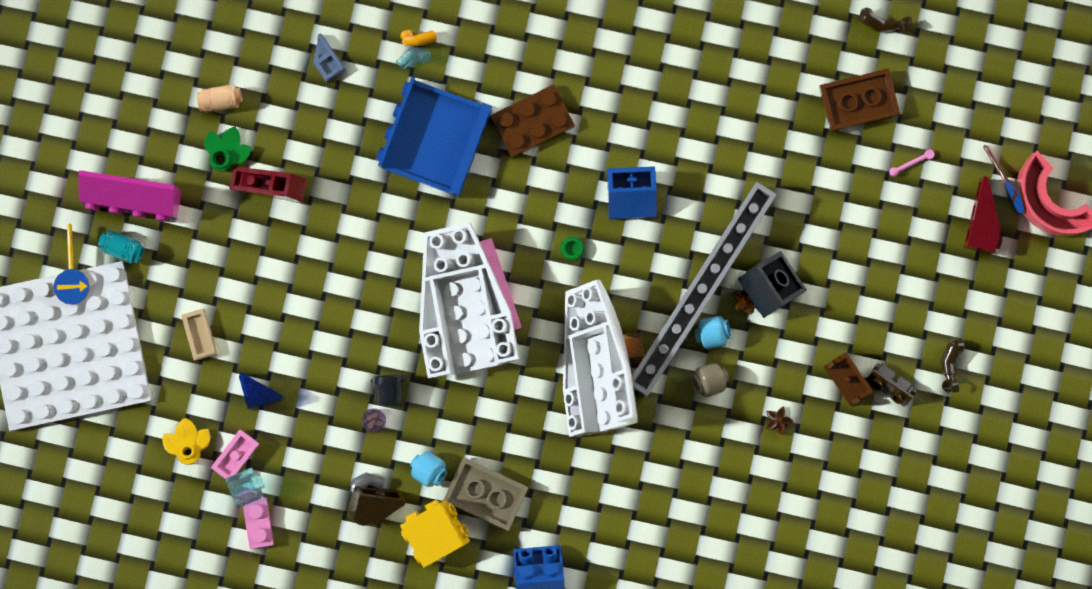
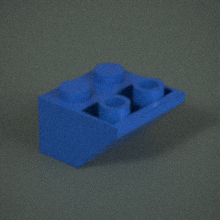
M655 166L607 169L609 220L657 217Z
M561 545L513 549L516 589H565Z

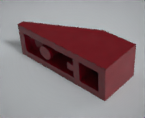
M234 166L229 189L303 203L308 179L292 173Z
M983 176L979 179L963 248L993 254L996 252V249H1000L1003 236H1000L1001 227L989 178Z

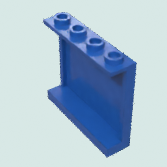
M411 77L410 82L406 81L403 86L401 95H404L402 103H397L393 117L396 119L393 126L389 125L386 130L384 139H387L384 148L380 147L376 161H379L378 166L380 169L459 198L490 118L492 106L485 103L481 105L416 81L415 77Z

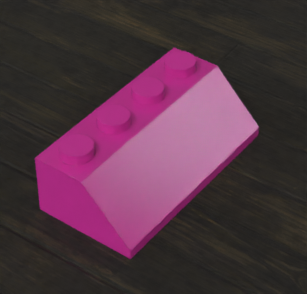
M79 170V202L85 205V209L99 211L100 207L108 208L109 213L123 215V211L132 212V216L138 218H146L147 215L156 216L155 220L170 222V218L177 219L182 191L175 185Z

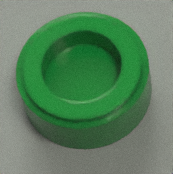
M573 236L565 238L560 246L561 255L569 261L578 260L584 252L582 241Z

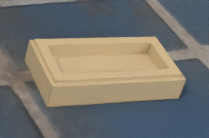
M205 308L182 314V321L194 361L217 355Z

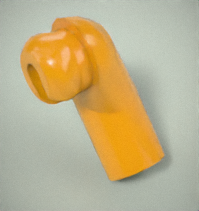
M411 30L403 31L400 34L403 40L401 42L405 46H423L437 40L434 30L413 36Z

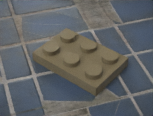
M463 457L444 500L447 499L448 503H452L453 506L509 531L529 487Z

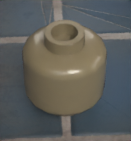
M716 363L697 368L694 376L691 377L695 392L703 397H710L724 392L726 382L729 381L727 371Z

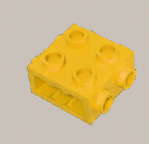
M437 499L425 505L426 511L421 514L418 511L405 517L407 522L400 525L404 540L410 543L414 550L415 560L422 564L423 568L470 542L467 528L460 524L456 517L457 511L452 503H448L447 499L440 503Z

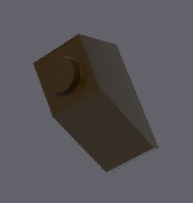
M355 486L349 514L353 522L358 525L378 524L403 507L406 500L401 491Z

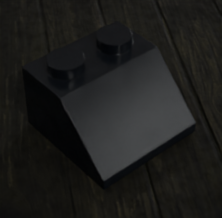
M782 251L759 263L737 278L763 318L807 291Z

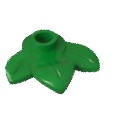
M236 127L227 129L220 136L212 131H209L206 135L204 146L210 154L209 163L216 171H226L232 164H242L251 153V146L240 144V134ZM224 156L225 162L219 164L217 163V158Z

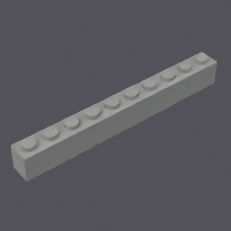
M758 182L754 184L632 375L634 390L646 398L648 397L777 194Z

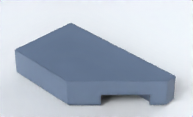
M320 33L317 37L313 64L326 83L344 72L346 68Z

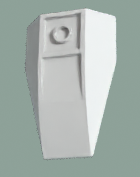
M470 222L425 232L419 332L428 378L458 375L501 366L519 360L511 311Z
M600 280L589 282L565 292L563 394L569 437L608 432L638 422L625 340L614 307Z

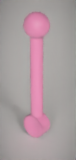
M929 149L924 155L902 166L892 167L889 170L890 175L897 176L900 171L924 159H932L934 151Z

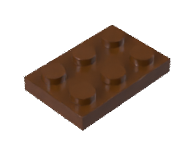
M889 68L819 85L830 132L900 115Z
M554 84L490 115L511 158L575 128V124Z

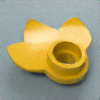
M184 418L178 423L175 434H163V445L166 451L176 455L182 464L192 465L199 460L201 451L208 447L210 431L209 429L197 431L193 422ZM187 449H191V450H192L191 454L188 455V456H185V455H184V452H185Z

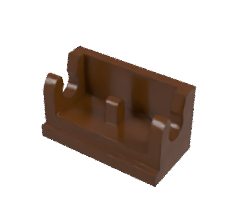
M847 352L824 366V369L850 406L873 392Z

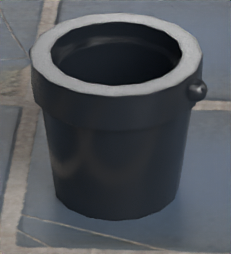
M403 375L372 377L370 382L374 384L378 406L401 404L402 383L405 381Z

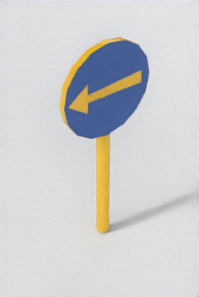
M68 224L69 269L58 274L53 288L55 295L60 301L65 304L74 305L82 302L87 297L90 284L86 275L79 270H75L73 267L72 225Z

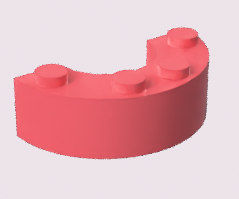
M1038 151L1034 152L1023 164L1016 185L1024 198L1026 210L1023 214L1028 221L1039 230L1060 237L1075 236L1092 229V210L1087 204L1078 209L1068 210L1060 208L1052 202L1047 194L1046 182L1053 167Z

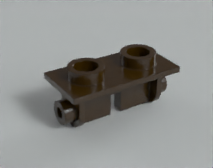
M876 363L872 372L865 380L874 389L888 395L893 402L905 407L914 398L913 395L917 391L913 388L914 385L901 376L896 382L892 379L896 373L883 363L881 365Z

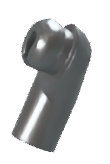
M367 472L363 473L351 481L350 491L353 494L355 486H373L383 489L386 478Z

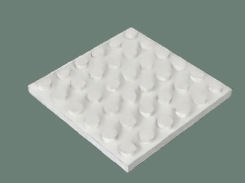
M123 261L79 270L88 278L90 289L87 297L82 302L74 305L63 303L55 295L53 287L58 275L0 287V386L9 431L152 401Z

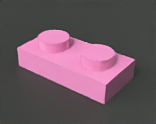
M240 429L211 468L231 482L260 443Z
M267 497L242 501L249 549L274 545Z

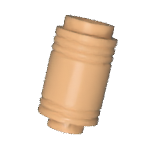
M235 84L202 89L201 92L197 93L199 110L205 113L238 108L239 102H242L241 90L236 88Z

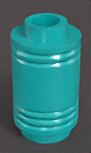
M108 230L107 233L103 232L98 242V245L101 246V252L130 264H138L145 249L141 242L112 230Z

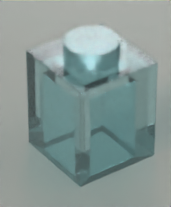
M252 468L225 479L237 509L264 498L261 489L265 488L261 475L255 476Z

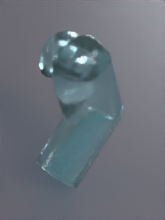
M410 47L395 62L404 70L411 62L428 63L431 60V54L426 48Z

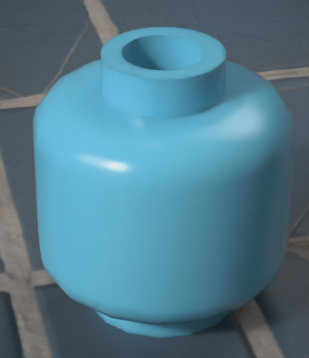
M721 316L701 319L698 328L694 330L697 343L701 342L706 349L725 346L728 343V339H731L729 322Z
M431 452L416 455L410 465L412 467V477L426 487L439 486L447 475L445 462Z

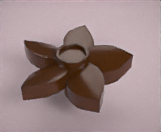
M744 289L740 294H731L738 301L735 306L736 310L744 309L746 313L751 315L754 313V303Z
M784 406L778 409L777 413L766 411L771 421L767 423L765 429L776 428V431L783 435L784 425H789L793 422L790 417H784Z

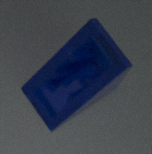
M240 373L239 380L249 410L284 400L285 396L244 373Z

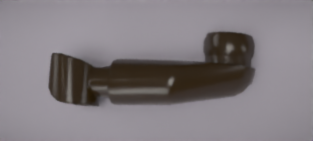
M868 7L860 11L861 23L878 33L895 31V29H900L902 33H908L911 30L912 17H904L899 21H894V19L883 20Z
M954 339L949 341L941 358L943 376L946 377V380L942 383V389L945 392H959V385L954 380V363L959 353L965 350V343L962 340Z

